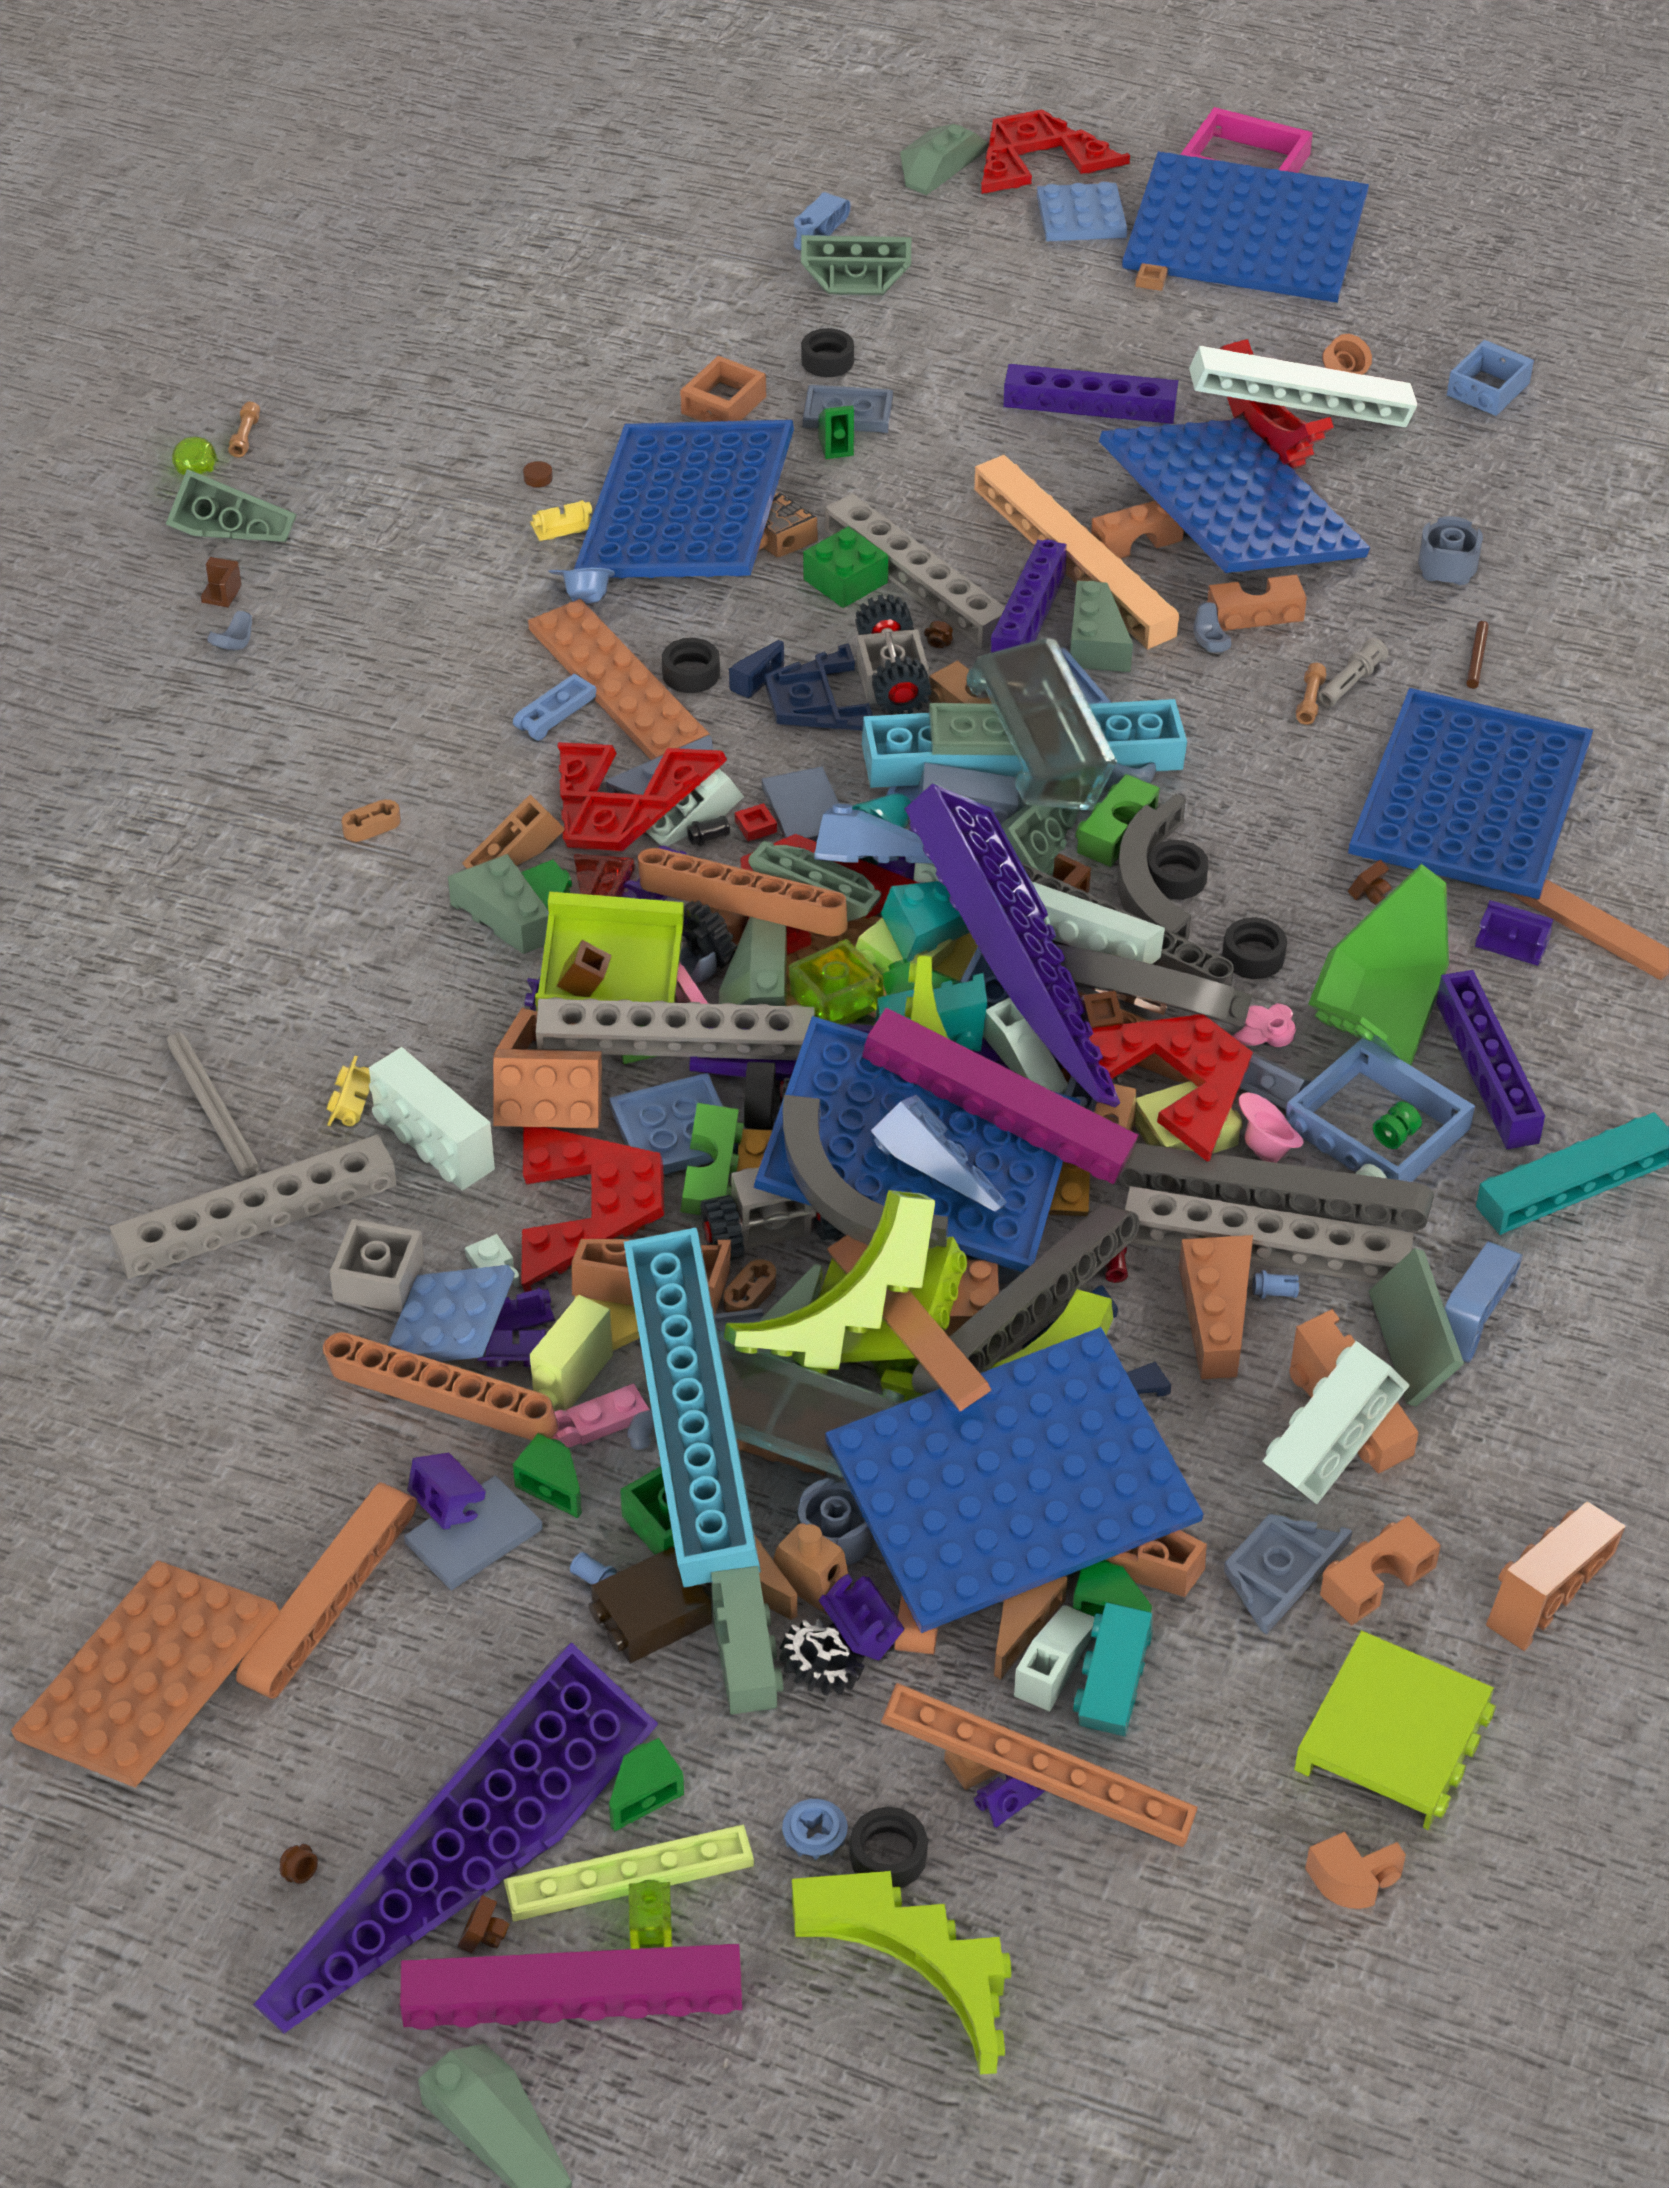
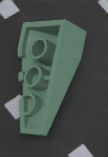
M187 469L166 525L193 536L286 542L297 514Z
M1065 776L1057 780L1000 824L1020 862L1048 875L1053 873L1054 858L1066 846L1067 842L1064 838L1067 830L1073 827L1082 803Z
M749 917L719 989V1004L787 1006L786 925Z
M485 2043L450 2050L418 2079L422 2104L510 2188L572 2187V2182L515 2071Z

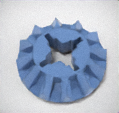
M808 1799L795 1804L786 1813L782 1824V1833L787 1847H792L796 1850L799 1857L805 1854L812 1856L815 1861L821 1855L829 1854L833 1856L839 1846H844L848 1830L847 1820L841 1809L823 1799ZM822 1820L823 1835L816 1833L814 1837L808 1839L807 1827L814 1828Z

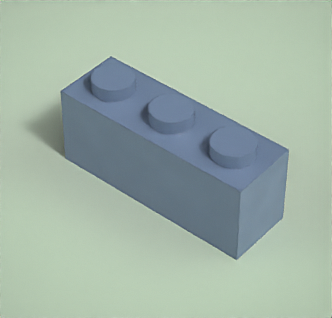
M931 763L924 764L919 782L918 796L933 783L992 808L1000 824L1016 813L1019 778Z

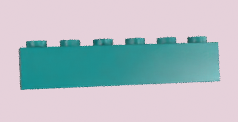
M1653 1112L1641 1118L1636 1117L1614 1129H1607L1587 1140L1577 1141L1570 1147L1555 1153H1548L1542 1158L1526 1165H1519L1499 1176L1489 1177L1479 1185L1476 1208L1496 1232L1501 1235L1669 1165V1127Z

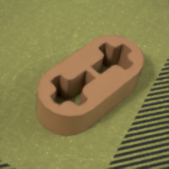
M384 799L352 810L342 817L343 835L347 840L359 842L393 830L401 822L400 808L395 801Z
M757 1259L748 1263L724 1291L725 1312L758 1309L776 1287V1268L774 1264L764 1259Z

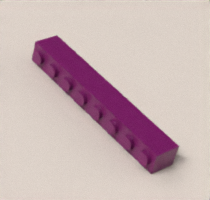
M885 1008L867 1036L862 1057L869 1060L872 1064L901 1076L905 1081L914 1083L932 1092L938 1098L946 1099L964 1108L968 1113L977 1115L995 1124L1001 1130L1009 1131L1023 1138L1031 1145L1040 1147L1058 1156L1064 1162L1072 1163L1098 1179L1105 1180L1114 1185L1131 1156L1139 1136L1138 1134L888 1008Z
M739 1944L403 1960L401 1961L400 2009L403 2027L427 2030L434 2026L456 2025L468 2028L480 2023L515 2025L520 2021L539 2020L544 2023H557L562 2019L583 2018L587 2021H598L605 2017L617 2016L640 2019L647 2015L656 2014L681 2017L695 2012H711L723 2015L731 2011L742 2010Z

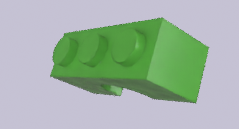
M1125 774L1118 784L1111 786L1107 797L1102 803L1098 802L1095 805L1090 817L1079 824L1075 837L1078 839L1077 853L1111 867L1119 858L1123 835L1134 816L1145 805L1155 810L1157 809L1160 788Z
M697 1103L690 1149L709 1154L714 1162L707 1167L687 1165L680 1212L701 1215L700 1204L702 1200L731 1195V1185H728L729 1174L732 1175V1173L737 1171L739 1154L732 1153L734 1143L741 1144L744 1123L737 1122L739 1109Z

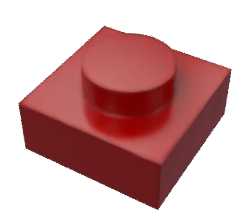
M764 803L734 812L735 823L748 842L777 833V822Z

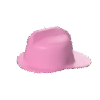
M1247 1092L1241 1094L1238 1098L1239 1106L1248 1119L1244 1135L1245 1143L1262 1161L1277 1163L1286 1155L1291 1147L1298 1148L1303 1145V1138L1292 1128L1274 1104L1254 1093Z

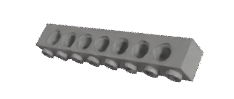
M853 493L825 507V531L832 536L849 526L888 554L889 580L980 649L991 644V636L1005 609L1003 604H1000L983 589H980L963 574L949 566L944 560L937 557L924 545H921L904 530L898 528Z
M557 997L538 999L536 1024L537 1050L602 1051V1054L797 1060L811 1017L814 1016V1007H804L802 1005L770 1006L768 1004L736 1005L733 1003L701 1004L699 1002L667 1003L665 1001L633 1002L630 1000L598 1001L591 998L585 1000H565Z
M379 1134L109 1226L113 1248L127 1279L147 1274L153 1270L216 1250L219 1247L242 1239H248L265 1231L282 1227L288 1223L317 1215L320 1212L395 1187L397 1185L394 1162Z
M1132 1186L1129 1188L1125 1210L1135 1212L1139 1217V1230L1131 1243L1180 1251L1182 1239L1253 1235L1250 1263L1375 1284L1411 1252L1414 1233L1396 1229H1386L1360 1223H1350Z

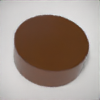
M542 461L528 463L523 468L524 482L535 488L547 486L553 480L552 467Z

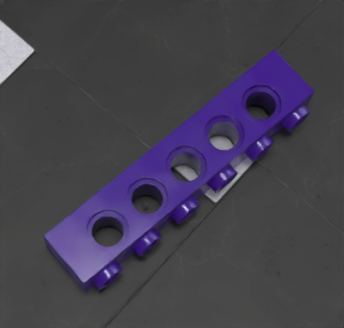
M1008 364L1004 383L1003 407L1174 424L1179 380Z
M1037 540L991 636V668L1015 672L1022 671L1065 578L1067 544L1057 543L1054 540Z
M1474 970L1441 975L1436 1004L1506 1150L1539 1144L1545 1114Z

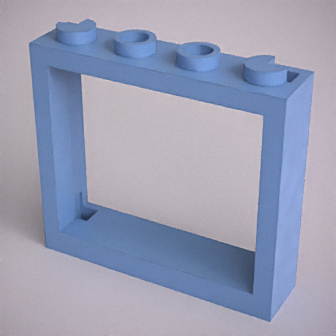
M1362 1038L1287 1103L1285 1118L1302 1138L1316 1146L1321 1152L1327 1153L1344 1164L1349 1170L1357 1172L1364 1164H1372L1381 1169L1388 1179L1412 1182L1471 1129L1475 1105L1374 1042ZM1359 1073L1364 1074L1443 1124L1436 1133L1399 1166L1394 1165L1314 1113Z

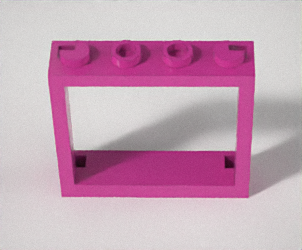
M1214 107L1180 155L1216 160L1200 156L1208 142L1215 136L1286 154L1288 157L1279 170L1298 173L1310 156L1313 132Z

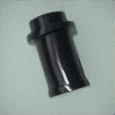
M724 815L700 823L693 821L690 826H687V836L692 845L702 846L705 841L730 834V826Z

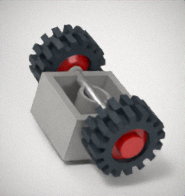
M883 594L877 595V601H874L871 597L868 599V606L864 603L861 604V611L857 610V619H855L859 634L857 635V667L866 702L869 704L877 703L881 710L885 711L887 709L888 714L893 715L895 710L897 714H903L905 710L908 711V714L914 713V707L920 710L923 707L922 702L927 703L929 700L928 695H931L928 663L918 629L913 628V621L906 602L903 603L900 597L894 600L893 595L888 594L887 599L883 598Z
M760 1167L746 1168L732 1173L731 1195L702 1200L700 1204L703 1220L702 1226L705 1231L704 1236L705 1240H707V1245H718V1240H731L730 1261L743 1258L744 1249L811 1235V1217L814 1219V1227L817 1229V1235L821 1241L846 1236L845 1233L839 1231L826 1221L812 1206L753 1188Z

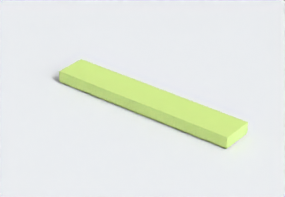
M743 1824L504 1879V1887L512 1921L514 1922L753 1867L754 1858Z

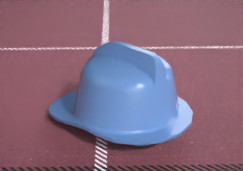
M592 567L570 571H548L551 574L564 577L566 590L572 601L581 599L586 605L601 600L607 592L609 577L615 575L613 570Z

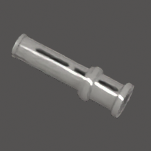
M1377 638L1367 639L1363 644V648L1359 652H1354L1349 657L1348 665L1322 691L1318 692L1317 699L1319 703L1326 708L1333 707L1360 678L1370 676L1373 673L1374 666L1377 663L1384 662L1388 657V649L1385 644Z

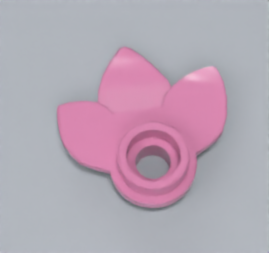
M1279 1003L1271 1006L1269 1009L1263 1006H1249L1245 1026L1236 1032L1233 1037L1245 1045L1256 1046L1267 1042L1273 1047L1286 1046L1293 1041L1296 1032L1295 1023L1292 1021V1010L1288 1006Z

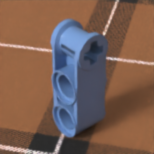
M826 192L821 193L819 198L807 206L794 219V227L796 228L794 247L801 251V235L830 236L841 223L846 221L850 212V201Z

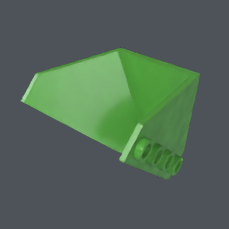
M1420 864L1329 951L1308 1005L1317 1010L1315 1014L1317 1019L1329 1027L1334 1026L1343 1032L1347 1031L1360 1040L1364 1038L1370 1042L1372 1041L1402 1061L1412 1065L1438 995L1441 975L1446 974L1449 966L1446 882L1423 864Z

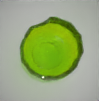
M198 436L184 438L175 446L172 453V463L178 473L185 475L187 469L198 474H203L205 471L212 472L215 462H218L213 445L207 439Z

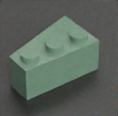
M1077 580L1071 636V656L1083 669L1131 672L1133 643L1108 583Z
M508 854L448 876L450 904L456 909L461 907L472 914L474 921L478 924L483 922L494 929L496 936L522 954L545 945L549 912Z
M758 1566L711 1572L713 1622L730 1715L777 1708V1692L784 1691L781 1668H774L773 1659H777L776 1641L774 1635L769 1636L768 1627L771 1626L770 1610L768 1603L763 1602Z

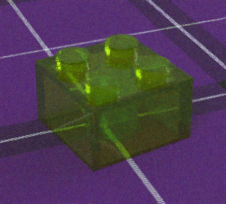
M848 939L789 964L791 995L800 1005L814 1007V1017L845 1025L876 1011L877 999L884 996L883 976Z

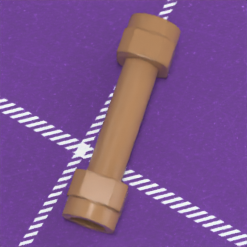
M246 402L240 410L241 423L237 434L231 436L228 448L229 453L234 457H243L248 451V435L252 424L258 422L260 407L255 402Z
M1321 663L1310 664L1305 672L1304 681L1307 683L1304 699L1297 705L1296 718L1301 724H1312L1318 714L1317 694L1319 687L1325 682L1327 676L1326 668Z

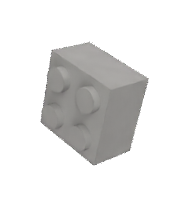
M352 1219L329 1272L333 1300L401 1313L415 1278L419 1274L424 1262L421 1231Z

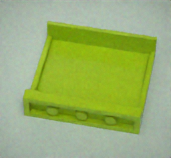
M549 891V915L538 993L535 995L536 1011H538V999L554 997L565 1000H585L591 998L598 1001L630 1000L633 1002L665 1001L667 1003H675L684 924V902ZM581 940L612 955L603 981L590 997L574 996L557 987L564 963Z
M948 1237L946 1247L936 1246L928 1248L922 1288L909 1287V1291L943 1331L949 1326V1315L953 1303L958 1297V1287L962 1274L967 1268L966 1255L960 1250L954 1237ZM833 1258L831 1259L818 1298L833 1289L846 1276ZM883 1319L880 1329L867 1328V1333H855L847 1330L844 1332L840 1363L915 1358ZM826 1369L825 1374L809 1373L812 1380L826 1379L829 1369Z
M1361 1630L1298 1747L1294 1770L1309 1777L1314 1766H1319L1426 1814L1423 1828L1429 1830L1435 1816L1442 1819L1448 1808L1451 1796L1447 1795L1450 1786L1458 1788L1463 1778L1466 1765L1462 1764L1465 1756L1473 1757L1481 1739V1735L1477 1734L1480 1726L1482 1725L1487 1728L1492 1720L1496 1705L1490 1703L1494 1687Z

